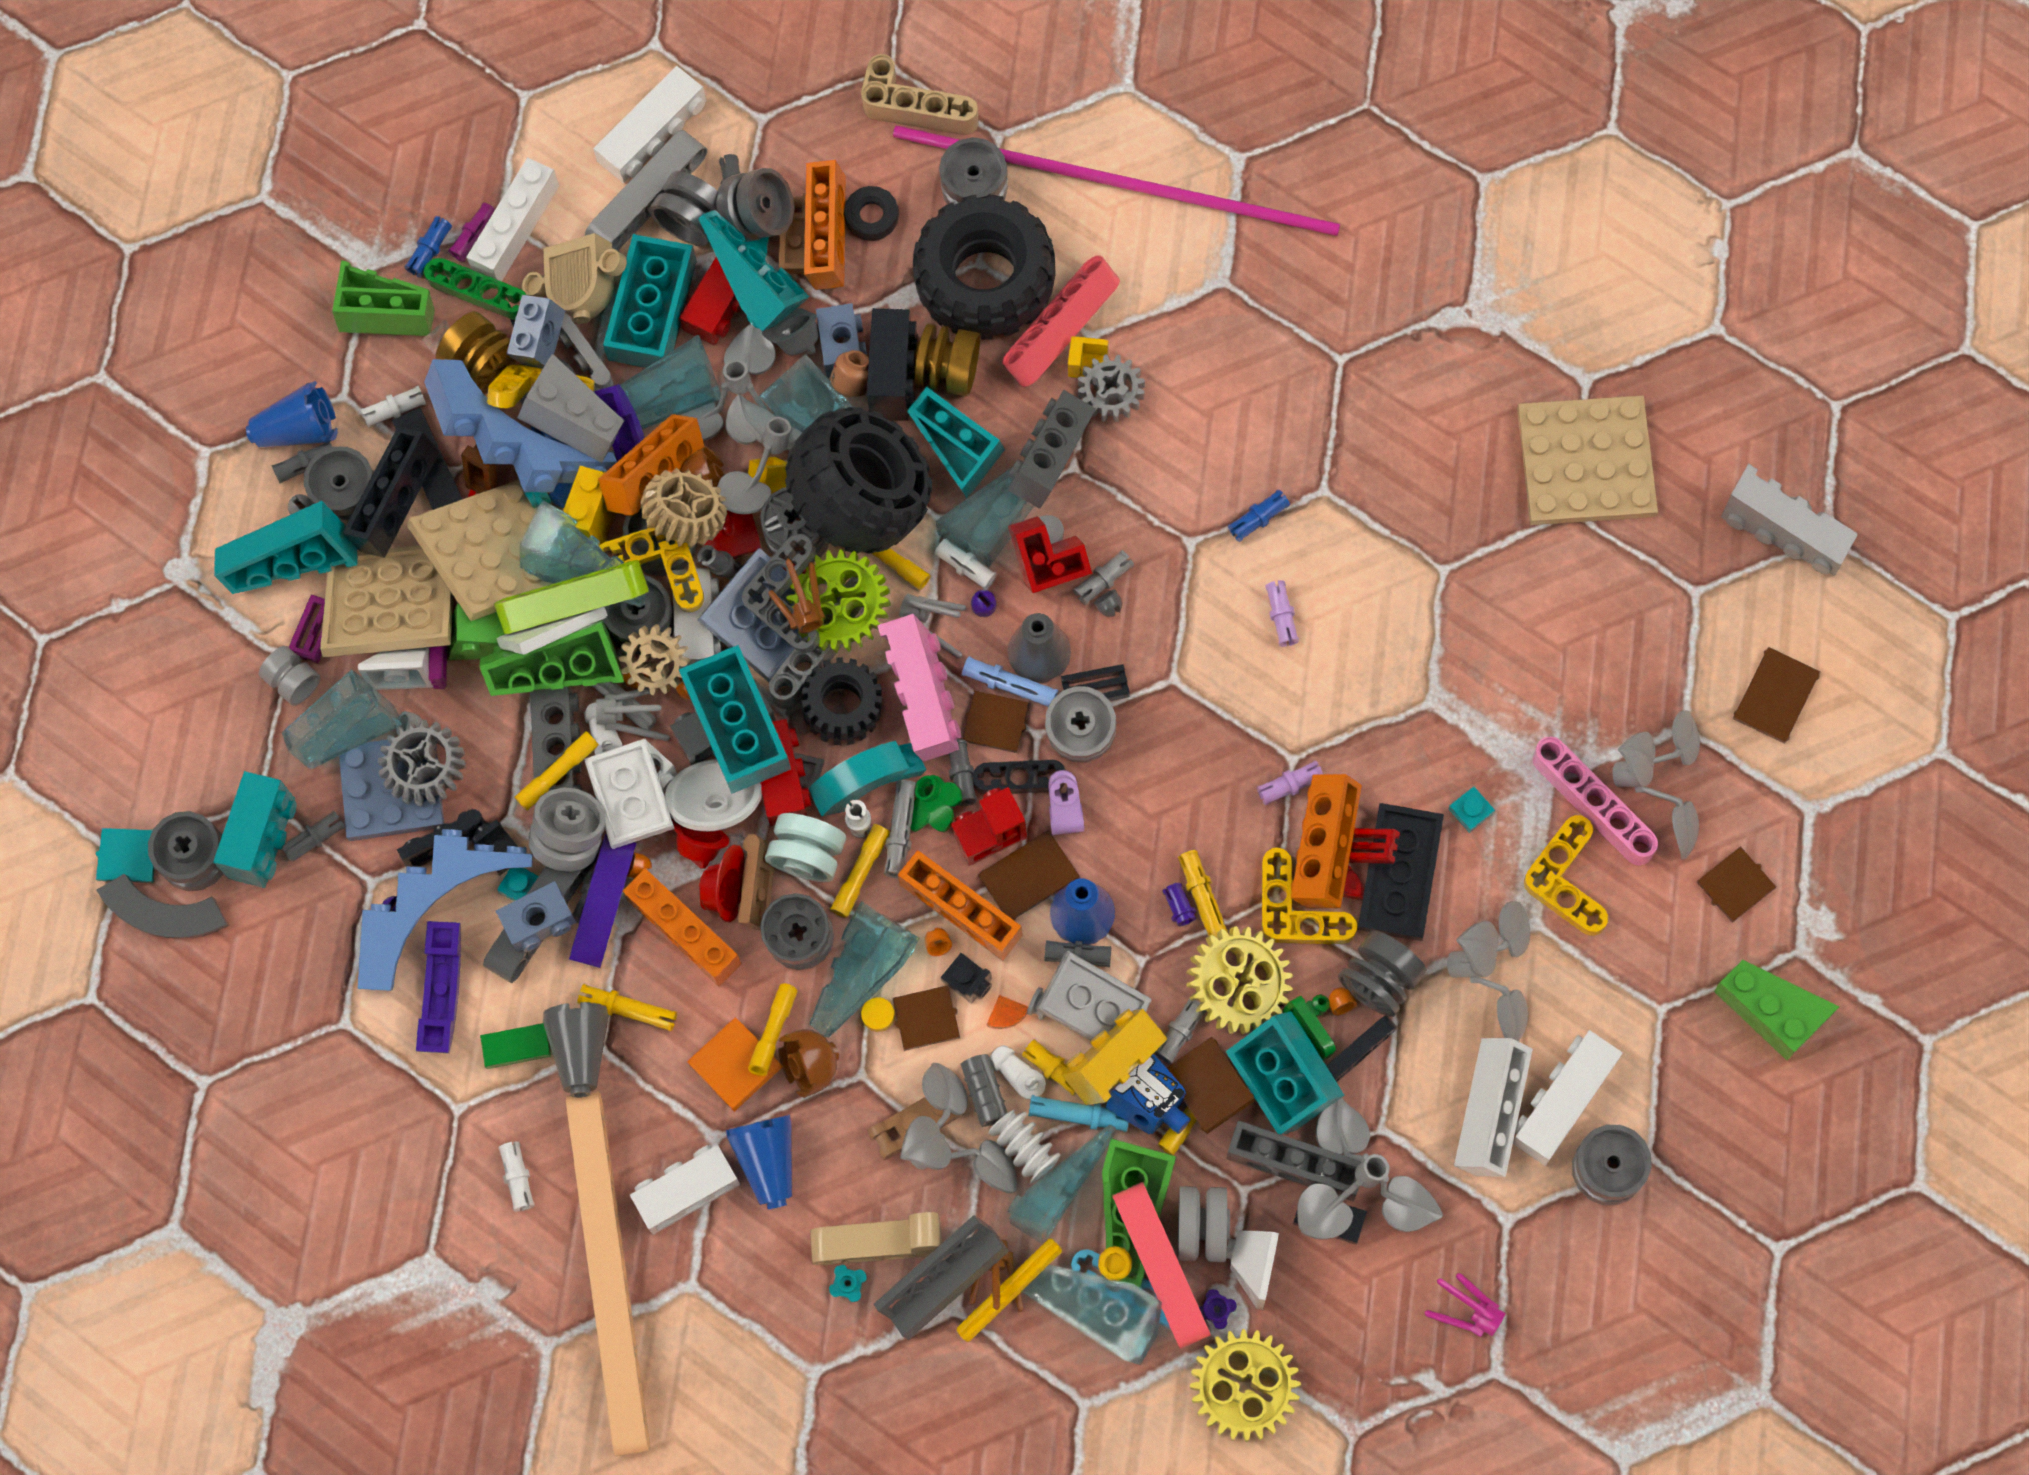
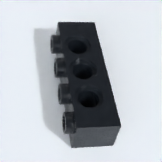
M398 426L342 532L360 552L383 558L386 557L440 452L423 432Z

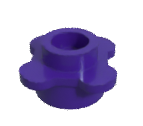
M1209 1290L1206 1293L1207 1299L1204 1305L1200 1306L1199 1309L1204 1320L1212 1322L1216 1329H1224L1227 1327L1229 1315L1236 1311L1237 1304L1235 1300L1227 1299L1225 1296L1220 1295L1218 1290ZM1215 1306L1220 1308V1311L1217 1313L1214 1312Z

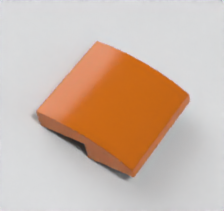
M736 1017L687 1061L689 1066L734 1112L783 1067L773 1056L766 1076H757L748 1070L759 1040Z

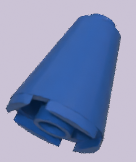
M316 381L307 383L251 417L246 426V434L249 441L262 448L327 443L335 440L338 429H332L331 420L336 419V416L324 388H316L315 386L318 383Z
M1080 878L1063 887L1055 895L1050 907V918L1052 926L1060 938L1071 943L1083 941V944L1090 945L1097 943L1109 933L1115 919V907L1113 900L1106 890L1088 879Z
M790 1115L725 1130L727 1139L759 1204H767L768 1210L786 1206V1199L792 1197V1121Z

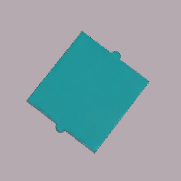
M102 828L100 849L96 852L98 857L96 880L112 881L126 874L132 882L153 883L155 868L148 856V841L153 830Z

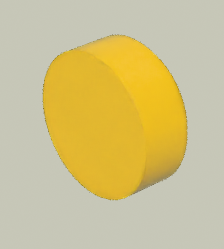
M875 997L869 999L863 1005L861 1017L868 1029L874 1032H882L893 1024L895 1013L893 1006L888 1000Z
M1119 1246L1105 1249L1098 1260L1101 1274L1112 1281L1125 1278L1130 1273L1133 1264L1130 1253Z

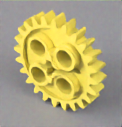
M1235 926L1230 929L1229 935L1225 929L1217 932L1218 939L1213 935L1206 938L1208 946L1204 944L1197 946V950L1202 956L1194 955L1190 958L1197 967L1187 970L1186 973L1194 976L1195 980L1187 983L1186 986L1196 988L1197 993L1193 994L1190 1000H1200L1201 1004L1197 1007L1196 1012L1203 1010L1208 1012L1205 1022L1216 1018V1029H1222L1228 1024V1032L1230 1034L1235 1033L1238 1026L1241 1033L1246 1034L1250 1032V1025L1255 1030L1262 1025V1022L1264 1023L1272 1017L1271 1014L1274 1016L1283 1013L1278 1005H1286L1289 1002L1283 996V993L1293 990L1291 986L1285 984V980L1293 977V974L1283 971V968L1290 962L1289 960H1279L1278 957L1284 951L1282 948L1275 951L1271 949L1274 943L1273 938L1262 942V931L1251 937V928L1247 927L1243 929L1240 935L1238 927ZM1227 951H1232L1236 955L1237 964L1235 967L1226 961ZM1250 954L1252 956V959L1250 961V964H1248L1246 967L1245 965L1247 963L1248 958L1247 955ZM1256 965L1264 968L1266 972L1264 981L1255 975ZM1242 973L1240 981L1244 985L1237 988L1239 980L1235 976ZM1215 980L1220 981L1224 985L1225 991L1223 996L1215 993L1213 989ZM1244 994L1252 998L1254 1003L1252 1010L1244 1007L1242 1002ZM1232 995H1234L1232 999V1006L1229 1007L1227 1005L1228 1000Z
M1242 1329L1238 1339L1235 1338L1231 1331H1228V1341L1225 1343L1218 1336L1215 1337V1344L1217 1346L1215 1350L1208 1345L1204 1346V1350L1208 1355L1207 1359L1197 1356L1196 1362L1202 1366V1369H1193L1191 1371V1375L1198 1378L1199 1382L1191 1383L1190 1389L1199 1391L1200 1394L1192 1398V1403L1203 1404V1407L1200 1408L1197 1414L1198 1416L1209 1414L1210 1418L1206 1426L1210 1427L1218 1423L1220 1425L1218 1429L1219 1436L1228 1429L1231 1430L1230 1436L1232 1441L1235 1440L1238 1432L1243 1433L1245 1442L1249 1441L1250 1433L1255 1432L1257 1438L1262 1440L1263 1429L1266 1428L1274 1435L1276 1433L1275 1422L1283 1426L1286 1425L1287 1421L1282 1415L1283 1412L1294 1414L1295 1410L1288 1402L1299 1401L1300 1396L1291 1392V1389L1301 1386V1382L1291 1380V1377L1297 1374L1299 1369L1295 1367L1288 1368L1287 1364L1290 1363L1293 1356L1287 1355L1282 1357L1280 1355L1284 1347L1283 1344L1275 1348L1271 1347L1273 1336L1270 1335L1262 1342L1260 1341L1258 1330H1256L1252 1339L1247 1337L1245 1329ZM1234 1354H1241L1246 1357L1248 1366L1243 1370H1234L1229 1365V1358ZM1223 1369L1242 1382L1246 1378L1251 1379L1250 1386L1253 1389L1270 1395L1273 1400L1268 1402L1249 1389L1245 1393H1241L1239 1391L1240 1385L1229 1378L1219 1375L1218 1370ZM1265 1370L1273 1371L1278 1378V1382L1273 1387H1265L1259 1381V1374ZM1218 1384H1226L1230 1387L1232 1396L1225 1401H1220L1214 1397L1212 1389ZM1249 1400L1257 1401L1262 1408V1413L1257 1417H1248L1243 1411V1404Z

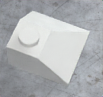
M429 647L383 651L358 664V671L371 690L433 688L431 681L428 680Z
M1238 1230L1236 1239L1229 1238L1226 1258L1232 1259L1230 1269L1256 1309L1263 1310L1279 1233Z

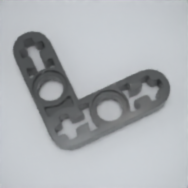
M796 534L786 540L745 587L742 593V600L744 605L794 649L801 653H809L816 649L819 644V632L815 630L808 633L810 640L806 643L805 641L800 642V638L792 631L788 621L781 626L775 625L773 623V616L780 609L769 596L768 592L770 590L762 584L766 580L780 598L792 585L784 558L787 556L793 561L798 577L808 564L812 562L816 553L815 545L807 536ZM797 544L801 547L804 546L806 553L803 556L799 553L796 554L794 547ZM779 566L785 567L787 569L785 579L780 582L772 581L771 573L773 569ZM754 593L762 594L761 596L764 601L761 604L758 602L754 603L752 598ZM782 600L790 612L793 613V608Z

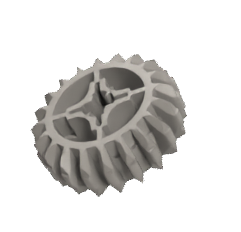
M422 719L419 728H417L413 721H409V730L404 731L402 727L398 726L397 732L399 736L395 738L392 735H388L387 740L391 745L381 746L380 750L385 756L378 758V764L383 767L378 773L382 779H385L383 783L387 790L392 789L391 794L394 798L398 799L402 796L405 804H410L414 799L416 805L420 807L424 803V798H427L428 802L434 805L436 801L434 796L440 795L442 799H446L447 794L445 790L447 788L452 791L457 789L453 780H463V774L459 770L466 768L465 761L460 759L465 755V751L462 747H458L460 740L457 736L451 737L452 731L448 727L441 730V725L435 721L429 728L427 720ZM420 743L415 749H408L410 746ZM436 744H439L446 750L445 765L440 764L439 760L435 759ZM422 759L428 761L424 766L421 764V767H417L415 764L420 760L422 761ZM399 761H402L405 766L409 767L407 773L409 779L407 782L401 780L398 776ZM436 777L434 780L423 784L427 778Z

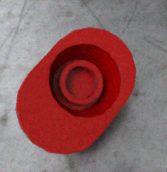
M672 819L674 830L677 833V851L683 857L694 862L700 869H705L709 862L718 856L720 850L729 845L730 839L722 830L697 831L683 827Z
M736 844L726 850L720 864L709 866L703 872L699 884L701 908L718 912L721 919L729 923L734 921L738 915L745 861L743 849L740 845Z

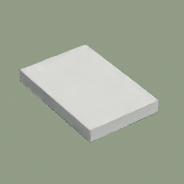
M601 607L514 633L504 634L496 639L500 649L525 655L596 623L608 615L605 607Z
M646 738L584 759L596 799L601 803L605 811V829L612 849L674 829Z

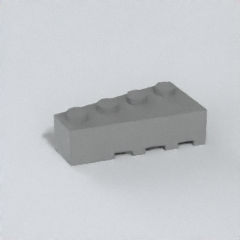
M1748 463L1727 502L1721 518L1726 520L1727 524L1735 529H1744L1754 534L1758 541L1768 545L1773 544L1783 549L1787 556L1793 559H1802L1812 564L1816 571L1835 576L1858 534L1825 512L1815 514L1812 512V507L1808 504L1809 502L1802 497L1787 496L1780 490L1782 485L1771 478L1766 482L1755 474L1758 469Z

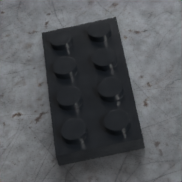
M1385 803L1379 804L1375 829H1396L1400 832L1399 839H1395L1398 847L1397 851H1393L1392 854L1395 857L1394 864L1369 863L1357 930L1367 932L1376 930L1389 936L1423 941L1444 814ZM1373 838V843L1386 842V839ZM1371 851V853H1383V852H1384V851Z

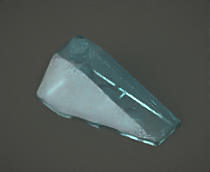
M1108 1125L1030 1187L1023 1197L1017 1195L1007 1211L1011 1214L1009 1217L1010 1224L1039 1243L1043 1244L1046 1242L1110 1144V1140L1116 1135V1128Z

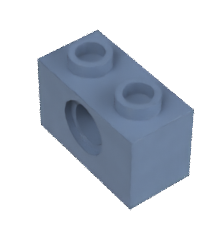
M522 295L507 354L522 365L544 368L551 354L554 355L565 310L549 298Z
M853 303L816 309L825 372L828 378L831 376L836 358L840 354L856 350L867 355L865 342H859L857 334L863 332L861 314H854ZM840 337L850 338L848 342L843 344L836 342Z
M555 881L496 910L517 952L521 950L524 952L531 951L541 945V940L551 935L553 937L561 936L571 929V925L576 923ZM538 913L545 914V920L542 924L538 926L530 925L532 916Z

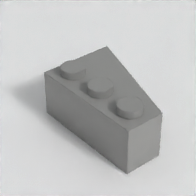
M551 354L526 396L517 417L601 463L613 445L624 421L553 354Z

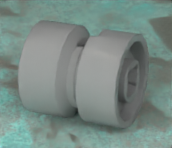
M282 646L273 651L265 659L259 670L260 678L270 687H278L279 695L293 706L305 701L320 682V675L307 663H301V658L288 646Z

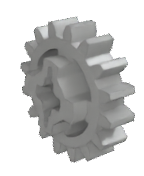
M1106 354L1102 363H1099L1095 358L1092 359V369L1084 366L1083 375L1085 377H1078V386L1081 387L1078 389V398H1084L1082 401L1096 408L1092 417L1100 413L1102 414L1103 422L1107 420L1108 416H1113L1114 421L1118 422L1119 414L1123 413L1125 417L1129 418L1130 408L1135 410L1140 408L1138 400L1144 399V390L1142 388L1145 387V380L1139 378L1141 376L1140 368L1131 369L1132 360L1129 359L1123 364L1121 363L1120 355H1117L1114 361H1110ZM1127 379L1130 381L1132 386L1131 392L1129 391V387L1125 385ZM1091 385H1093L1094 390L1097 391L1095 398L1090 390Z

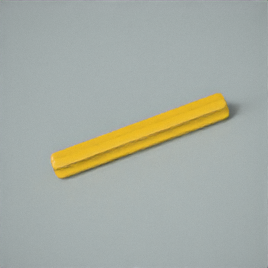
M1052 1238L1044 1242L1000 1285V1308L998 1310L993 1308V1297L991 1294L957 1327L956 1330L959 1336L966 1342H970L1061 1254L1062 1249L1059 1244Z

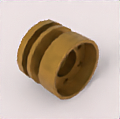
M476 311L466 313L447 330L437 347L435 357L441 360H462L470 377L483 394L488 393V386L507 366L515 365L516 360L507 354L510 342L507 335L502 331H496L494 324Z
M927 323L922 337L918 341L915 353V387L925 388L930 376V390L937 391L942 378H946L947 393L969 397L979 360L980 333L959 329L954 341L949 342L948 327L942 326L936 339V325Z

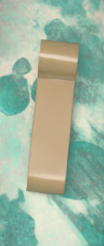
M878 54L870 59L861 90L863 110L869 118L962 135L971 134L977 129L979 125L978 106L972 98L896 84L895 64L891 57L885 54ZM881 71L888 72L884 76L876 75L878 72ZM874 98L882 99L880 102L877 103L870 102V100ZM903 103L912 104L907 108L899 107ZM933 108L941 109V111L937 113L929 112V110Z
M924 1212L909 1215V1220L811 1229L812 1264L835 1265L927 1257L942 1244L939 1214Z

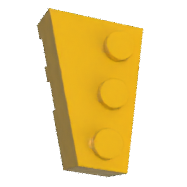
M1143 1008L1133 1011L1127 1009L1114 1020L1117 1025L1108 1033L1106 1030H1103L1090 1041L1092 1047L1085 1054L1080 1051L1067 1061L1066 1065L1069 1068L1061 1075L1086 1105L1105 1103L1111 1097L1109 1091L1119 1082L1124 1084L1130 1078L1129 1073L1139 1064H1144L1167 1040V1037Z

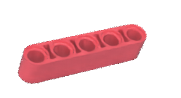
M1094 256L1081 266L1003 357V365L1022 387L1029 386L1040 378L1071 342V336L1078 334L1120 283L1119 277L1102 256Z
M1141 1182L1112 1195L1179 1348L1182 1349L1211 1336L1144 1183Z

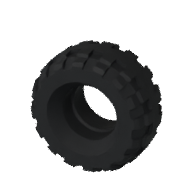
M989 194L988 198H977L976 195L963 197L962 202L955 205L951 202L939 209L938 215L932 217L931 220L928 219L921 229V236L918 242L915 243L913 252V275L916 290L923 307H926L930 312L931 318L940 326L943 325L951 328L954 334H957L958 330L961 329L980 333L981 340L993 339L994 335L1003 333L1004 336H1009L1019 332V327L1023 324H1031L1040 315V310L1045 303L1048 304L1056 276L1055 253L1052 240L1049 238L1046 227L1039 217L1031 215L1028 212V208L1013 200L1010 203L1004 201L1003 196ZM982 252L1001 255L1014 267V271L1007 281L991 289H976L967 286L957 278L956 270L966 258Z
M861 407L839 408L833 412L830 410L819 416L805 429L794 442L795 444L790 449L785 468L787 473L785 479L786 489L792 495L793 500L791 503L797 514H801L806 521L805 524L814 533L820 534L824 541L834 547H844L845 551L851 553L856 551L857 554L860 552L870 554L888 550L891 546L897 545L921 522L928 511L927 505L930 501V493L932 492V479L928 477L930 469L926 458L920 454L919 446L912 437L909 438L902 431L903 428L895 421L887 420L881 413L871 409L868 412L863 411Z

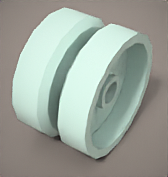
M793 813L778 815L774 833L779 839L769 843L765 855L766 862L785 873L817 882L832 881L838 866L837 861L832 856L842 853L846 834L831 824L812 817Z

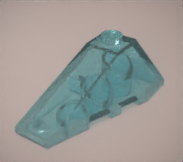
M806 354L759 395L777 417L785 418L792 427L801 432H804L819 416L830 410L833 412L839 408L853 407L843 395L833 388L830 380Z
M545 501L539 505L520 543V568L545 582L553 584L623 564L624 562L617 556L610 558L598 546L600 543L598 539L593 535L587 538L575 527L577 524L575 519ZM645 594L622 602L642 607L645 604Z
M861 901L844 930L841 940L846 943L840 958L834 957L831 965V968L834 969L830 984L822 988L809 1025L829 1038L904 966L907 959L913 954L920 938L904 926Z
M1048 1265L1021 1291L1128 1362L1141 1365L1158 1336L1162 1302L1132 1283L1109 1280L1097 1275Z

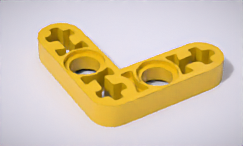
M525 365L507 366L488 386L487 403L498 408L515 406L531 390L542 369ZM577 376L586 386L594 391V380Z
M647 528L604 542L596 549L594 554L595 561L601 570L633 560H639L640 564L662 558L674 598L679 608L685 612H695L702 607L705 600L704 592L686 542L679 547L677 541L673 545L662 541L658 543L660 549L655 551L654 542L650 537L655 535V528ZM664 535L656 536L657 541L666 538ZM637 540L648 542L649 549L647 553L641 556L633 554L631 551L633 543ZM622 545H625V550L630 558L625 560L623 554L614 557V563L610 565L606 560L601 561V559L606 557L605 552L611 550L613 555L622 553L620 548ZM679 559L686 560L689 563L688 571L683 575L674 574L671 571L674 561ZM687 581L693 594L698 593L694 597V603L688 604L687 600H681V598L685 597L682 583Z
M1574 815L1565 821L1528 869L1524 878V887L1530 895L1582 933L1595 936L1604 931L1608 923L1607 911L1562 877L1586 846L1593 833V826L1586 817ZM1578 825H1581L1584 828L1582 833L1585 836L1578 835L1570 845L1566 842L1572 833L1570 826L1576 828ZM1554 848H1561L1567 854V861L1562 864H1556L1550 859L1549 852ZM1546 866L1551 870L1544 880L1547 886L1545 887L1541 884L1535 887L1532 875L1539 877ZM1562 892L1570 893L1575 899V905L1571 908L1561 907L1557 902V895ZM1581 902L1585 904L1582 910L1589 916H1592L1594 913L1598 914L1599 918L1597 921L1600 925L1596 923L1592 926L1587 925L1588 918L1581 912L1578 917L1573 915L1578 910Z
M1282 848L1268 850L1262 861V932L1267 940L1273 938L1274 943L1347 944L1352 941L1356 935L1357 922L1351 914L1329 911H1292L1291 856ZM1274 857H1280V862L1286 863V865H1282L1280 868V879L1267 881V878L1273 879L1274 867L1273 865H1268V863L1273 862ZM1279 887L1285 891L1286 898L1281 903H1273L1267 896L1268 891L1271 888ZM1274 911H1280V925L1286 926V928L1280 930V934H1274L1273 929L1267 927L1273 924ZM1311 919L1318 924L1319 930L1316 934L1308 936L1302 933L1300 924L1304 920ZM1323 920H1329L1328 927H1336L1339 921H1345V926L1351 927V929L1347 930L1343 936L1339 935V930L1328 929V936H1323L1325 926Z

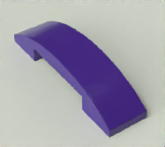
M619 384L593 391L624 420L612 445L617 462L645 438L635 410Z
M605 834L569 960L601 968L636 842L612 849L608 836Z
M427 921L424 952L427 955L422 1016L421 1019H418L416 1052L450 1054L459 995L461 923Z

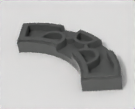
M126 874L96 889L104 903L119 918L129 925L155 936L164 938H196L217 932L229 926L215 898L212 896L203 901L188 905L164 904L144 895L136 888Z

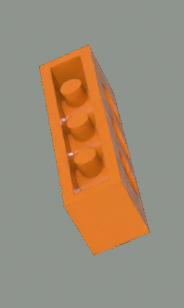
M836 159L806 163L804 275L815 290L844 287L845 283L844 210L846 203V176Z
M672 414L598 478L607 511L633 516L639 512L644 489L655 475L662 474L664 470L670 473L675 468L681 470L685 460L690 455L705 447L697 418Z
M1347 774L1312 775L1311 786L1307 793L1306 814L1302 821L1303 831L1300 848L1296 855V871L1291 883V899L1306 908H1341L1362 788L1360 783Z
M919 850L915 852L899 872L900 886L1002 961L1023 936L1020 924Z
M646 868L622 891L627 901L718 987L742 965L738 954Z

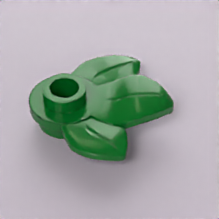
M936 775L923 776L915 785V795L917 798L914 801L911 830L917 832L929 823L937 831L945 833L951 827V823L954 820L952 807L958 805L963 800L961 790L953 782H944L942 778Z

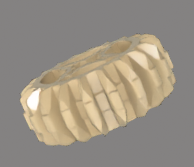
M675 468L672 473L664 470L662 474L655 475L651 479V482L644 489L640 508H642V518L647 520V528H655V536L664 535L666 543L674 540L677 541L679 547L686 542L692 548L696 542L704 545L708 540L713 541L717 533L722 530L727 509L721 502L726 501V497L719 495L721 492L720 487H712V479L705 481L702 479L701 473L696 476L691 474L689 469L685 473H681L678 468Z

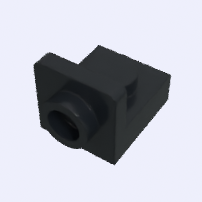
M498 820L492 823L487 822L476 830L475 836L471 839L474 844L494 845L493 852H507V846L518 847ZM510 868L497 870L496 872L501 876Z
M962 953L958 955L940 977L942 982L971 1004L977 997L980 1000L984 998L992 987V983H990L992 980L991 972L986 968L983 970Z

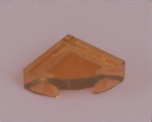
M999 995L986 1025L992 1029L1013 1027L1027 1016L1028 1006Z

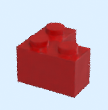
M1038 516L1008 526L1024 583L1032 594L1093 574L1085 545L1077 536L1051 544L1046 524Z
M1009 787L1002 790L995 788L983 795V799L979 800V811L975 813L972 811L964 812L955 818L954 823H951L952 833L969 866L1027 839L1026 820Z

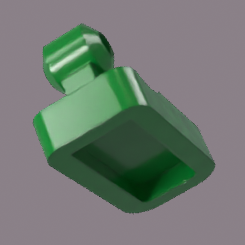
M1319 994L1312 1001L1305 1003V999L1302 996H1298L1289 1001L1282 1012L1291 1011L1314 1048L1322 1060L1325 1061L1335 1053L1336 1047L1317 1016H1322L1330 1007L1329 999L1325 995Z

